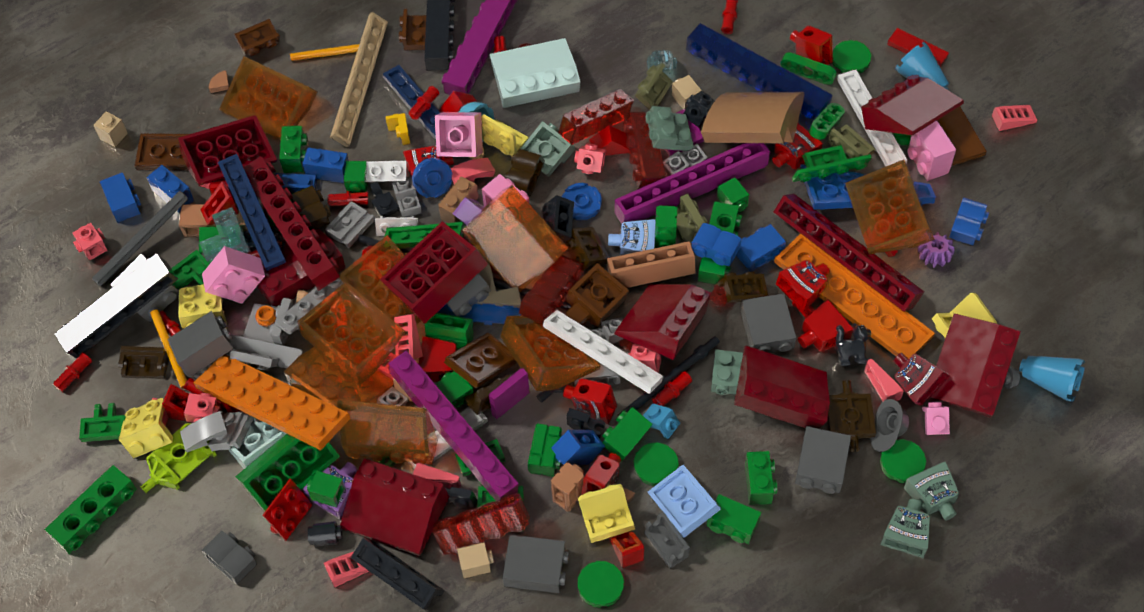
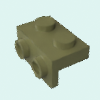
M663 63L651 66L646 73V79L642 80L637 87L638 91L635 97L649 110L652 106L659 105L673 83L662 71L665 67Z
M847 124L838 131L835 128L830 130L828 142L832 147L842 145L847 159L874 154L875 148Z
M686 194L680 197V208L677 209V230L683 241L690 242L692 245V241L702 223H707V220L698 212L699 209L695 200L692 201L689 195Z

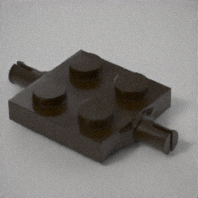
M844 380L842 381L843 393L829 395V431L850 435V451L854 452L855 450V452L860 451L858 439L876 436L871 394L852 392L851 381L848 380L846 382Z

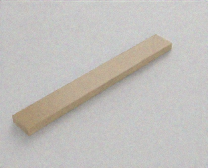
M374 12L368 16L330 138L345 147L351 143L388 24L386 20Z

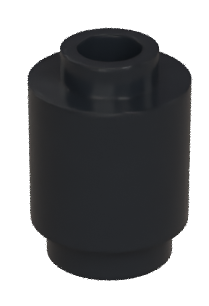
M336 521L316 523L308 527L309 544L316 547L336 545L339 543V539L343 538L341 525L338 526Z

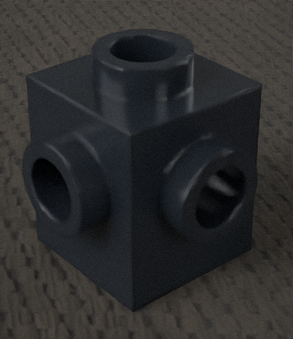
M702 91L695 96L692 94L686 101L688 106L683 114H686L687 119L699 127L705 121L715 100Z

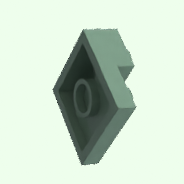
M652 106L646 114V123L649 126V137L652 140L653 148L691 150L693 142L686 114L672 113L670 107Z
M542 121L520 149L541 155L545 160L541 172L550 177L561 162L564 164L576 147L573 145L575 141L568 135H560L558 133L560 130L552 123L547 125Z
M715 350L711 392H716L719 395H736L743 352Z

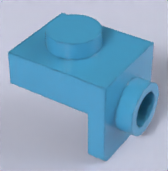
M654 403L643 415L653 424L651 427L660 430L663 437L667 439L671 437L680 425L672 409Z

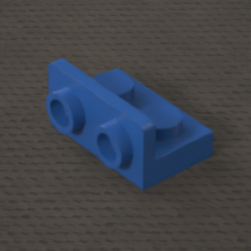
M275 174V176L278 174L285 184L282 188H287L291 194L312 185L314 189L316 188V175Z

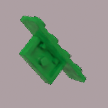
M842 145L807 152L802 156L807 168L797 170L792 177V181L803 183L814 177L825 178L832 173L843 174L851 169L861 170L867 167L872 157L871 154L847 159Z

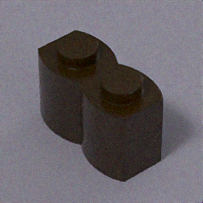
M519 149L512 156V167L509 172H506L504 178L510 179L517 189L523 190L530 197L535 189L537 178L541 174L545 160L539 154Z
M312 185L291 194L293 196V199H291L292 203L296 201L303 211L299 213L300 216L305 215L311 224L308 227L309 230H316L330 224L328 217L331 216L328 206H323L321 203L324 199L320 190L316 191Z

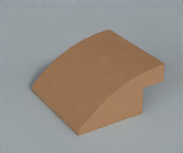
M804 92L724 93L712 104L701 130L702 137L705 143L793 142L804 99Z

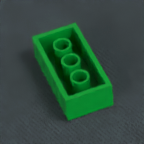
M286 434L235 477L265 512L289 479H292L301 490L308 484L311 477L314 478L316 471L323 472L340 456L329 442L319 450Z

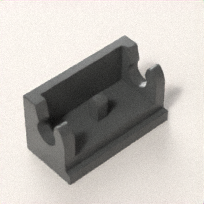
M664 512L657 515L655 522H647L644 534L669 569L689 557L690 547Z

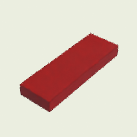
M896 28L887 42V45L905 54H908L917 45L921 48L922 43L925 42L940 67L949 55V52L899 28Z

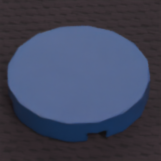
M439 158L425 159L417 165L413 172V186L425 198L440 197L451 186L452 170L446 162Z
M575 183L568 186L562 194L563 198L574 202L573 219L581 221L593 218L601 209L602 199L600 192L596 187L588 186L587 183Z

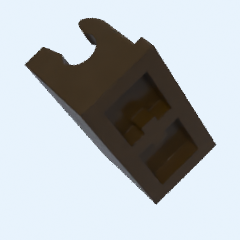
M121 346L118 368H121L122 377L165 379L169 358L164 347Z

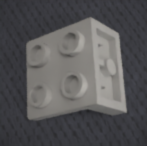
M283 298L281 306H270L276 310V320L293 307L291 299ZM255 303L243 337L285 346L288 333L277 327L275 323L270 326L259 325L255 315L257 310L265 305Z

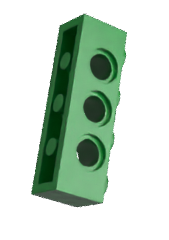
M714 201L709 224L738 236L735 227H740L742 217L741 214H738L739 206ZM704 257L700 263L698 282L718 285L717 282L724 278L725 274L730 273L731 267L718 265L711 258Z
M112 465L44 530L52 540L70 554L73 550H77L90 534L95 533L99 529L100 524L108 517L113 516L117 508L124 501H128L137 489L125 474ZM114 492L111 496L106 497L108 493ZM97 508L93 513H89L91 509ZM79 524L76 529L72 530L73 526Z

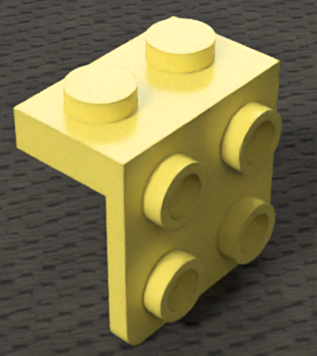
M484 114L481 116L482 140L487 145L500 149L505 155L513 156L529 138L497 119L493 120Z
M204 285L185 287L179 290V321L182 329L210 311L216 317L221 316L227 325L222 308V297L205 292Z
M970 293L950 313H937L932 318L937 331L944 338H946L954 313L997 324V321L976 293Z
M163 398L151 400L138 408H131L125 414L126 417L122 425L119 441L133 459L173 442L172 434L162 422L164 412Z
M622 484L609 485L604 489L587 492L578 497L591 543L635 530Z

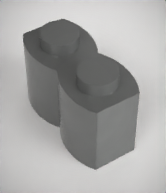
M221 531L202 549V552L215 567L221 570L235 584H238L257 565L254 559L256 555L247 546L242 548L238 545L239 540L231 532L226 534Z

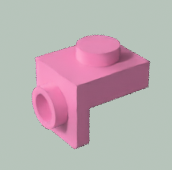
M928 402V406H922V411L925 412V434H950L949 407L942 406V402Z

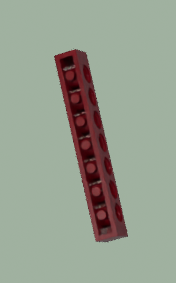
M260 156L243 168L254 192L317 290L320 291L340 278L336 271L339 266L333 257L328 259L327 255L330 252L324 243L319 245L317 241L320 240V237L314 229L309 230L308 227L311 226L309 220L305 215L300 216L299 213L303 211L297 202L292 203L290 201L293 199V196L287 188H282L285 184L278 174L276 176L273 175L276 170L270 161L265 163L262 156Z
M796 194L783 195L773 211L777 216L905 312L913 309L925 291L820 212L814 210L812 206Z

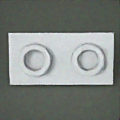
M407 161L367 162L366 182L406 181V177H409Z
M381 216L380 218H375L377 237H384L386 228L417 226L418 218H414V216L400 218Z

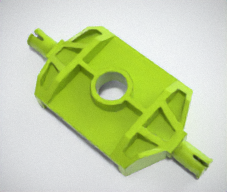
M185 423L172 435V443L154 450L146 457L151 478L140 486L146 494L156 484L178 490L180 488L178 484L210 455L216 456V452L211 451L208 445L187 453L185 451V454L181 457L174 456L177 450H185L180 431L191 423Z

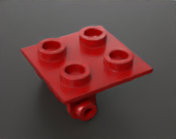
M289 479L262 516L271 525L269 530L274 534L278 533L286 541L313 504L292 479Z

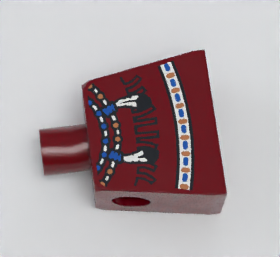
M900 353L893 360V363L900 368L894 376L911 400L919 406H922L950 376L917 354L907 358L903 353Z

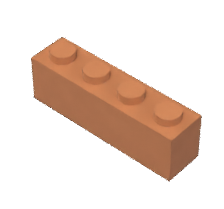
M193 203L182 205L179 227L184 237H198L199 227H242L244 232L248 231L236 203L237 215L213 225H207L200 210L204 204ZM260 204L266 218H268V214L265 207L263 206V204Z
M690 242L607 258L608 273L626 288L695 274V256Z

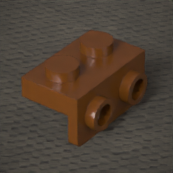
M270 18L234 34L244 56H254L260 52V49L265 47L272 48L280 41V35L276 32Z

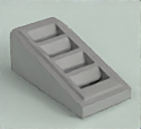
M602 364L575 374L574 387H576L580 379L609 385L620 384L621 376Z

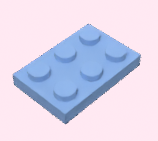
M684 465L680 466L648 491L650 497L665 513L683 538L721 510Z

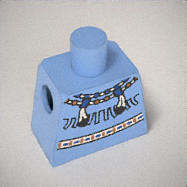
M655 219L622 223L621 234H609L608 246H620V256L654 249Z

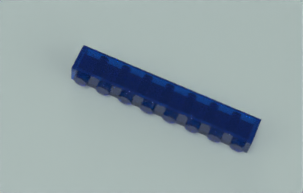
M701 23L687 37L686 50L689 53L738 78L739 81L749 84L757 91L804 92L800 113L808 119L815 120L832 102V94Z

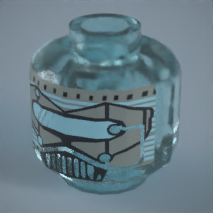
M655 50L651 55H648L647 69L653 65L657 66L663 63L665 67L662 71L668 76L677 67V59L673 57L672 52L669 50Z

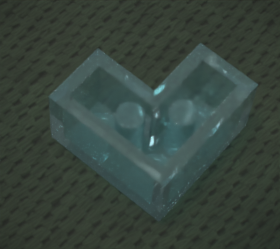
M232 207L212 215L219 235L199 242L209 265L224 246L244 253L251 252L238 217Z

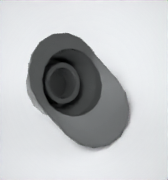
M887 399L878 407L875 419L876 436L870 439L873 448L879 452L889 450L895 444L897 438L908 430V414L906 410L901 408L898 401Z

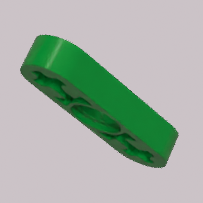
M791 52L785 53L780 62L784 70L825 85H831L837 76V72L833 67Z
M830 103L813 121L809 134L818 140L825 139L829 135L830 130L835 128L841 121L845 109L837 103Z

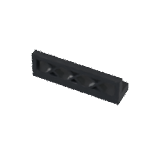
M363 538L350 557L424 610L428 608L435 596H442L445 591L374 540Z

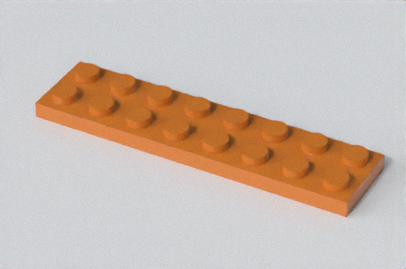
M802 234L797 236L774 259V263L783 270L804 260H809L816 267L821 263L826 264L830 273L826 276L828 282L819 298L823 301L828 299L839 313L853 324L864 325L867 329H870V337L895 356L903 353L907 358H910L913 354H918L935 335V332L907 311H902Z
M226 354L218 358L193 382L196 389L210 394L319 450L351 419L348 412L243 362L229 359L230 356Z

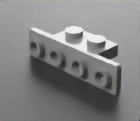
M340 276V278L320 291L315 287L275 321V325L288 334H292L296 329L300 330L328 306V302L349 286V281Z
M231 334L233 339L230 341L234 349L226 353V355L230 356L229 359H236L247 365L249 363L256 364L257 369L267 371L272 367H282L295 371L300 370L303 355L302 349Z

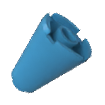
M925 42L922 43L921 48L917 45L901 59L903 64L900 67L898 64L895 67V70L905 78L911 75H919V77L929 78L949 90L947 88L949 82Z
M1028 356L1027 359H1022L1019 371L1022 372L1024 378L1066 401L1073 402L1075 396H1072V393L1080 388L1085 369L1081 365L1085 363V360Z

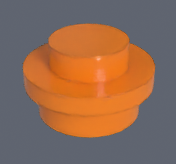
M267 305L261 306L255 315L257 323L261 326L274 324L276 321V310Z

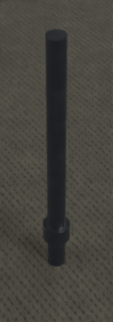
M714 336L704 345H699L694 349L692 355L664 376L662 382L650 394L647 392L643 393L624 410L628 412L632 407L638 410L664 389L668 382L675 380L683 371H686L699 359L703 360L708 356V352L720 343L719 339Z

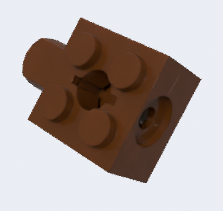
M597 263L569 290L566 302L572 307L565 315L582 326L589 321L598 328L603 321L625 302L629 290Z

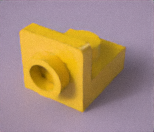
M405 113L386 116L388 131L396 130L397 138L401 137L403 145L411 144Z

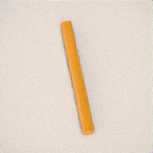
M359 44L290 53L291 61L354 53L358 51Z
M157 309L150 312V315L181 389H184L187 378L183 369L178 365L168 342L170 337Z

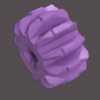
M929 232L927 237L923 236L917 249L918 253H920V259L925 260V265L931 263L933 268L937 264L943 267L945 263H949L955 251L952 246L953 240H947V234L940 236L939 232L935 235Z

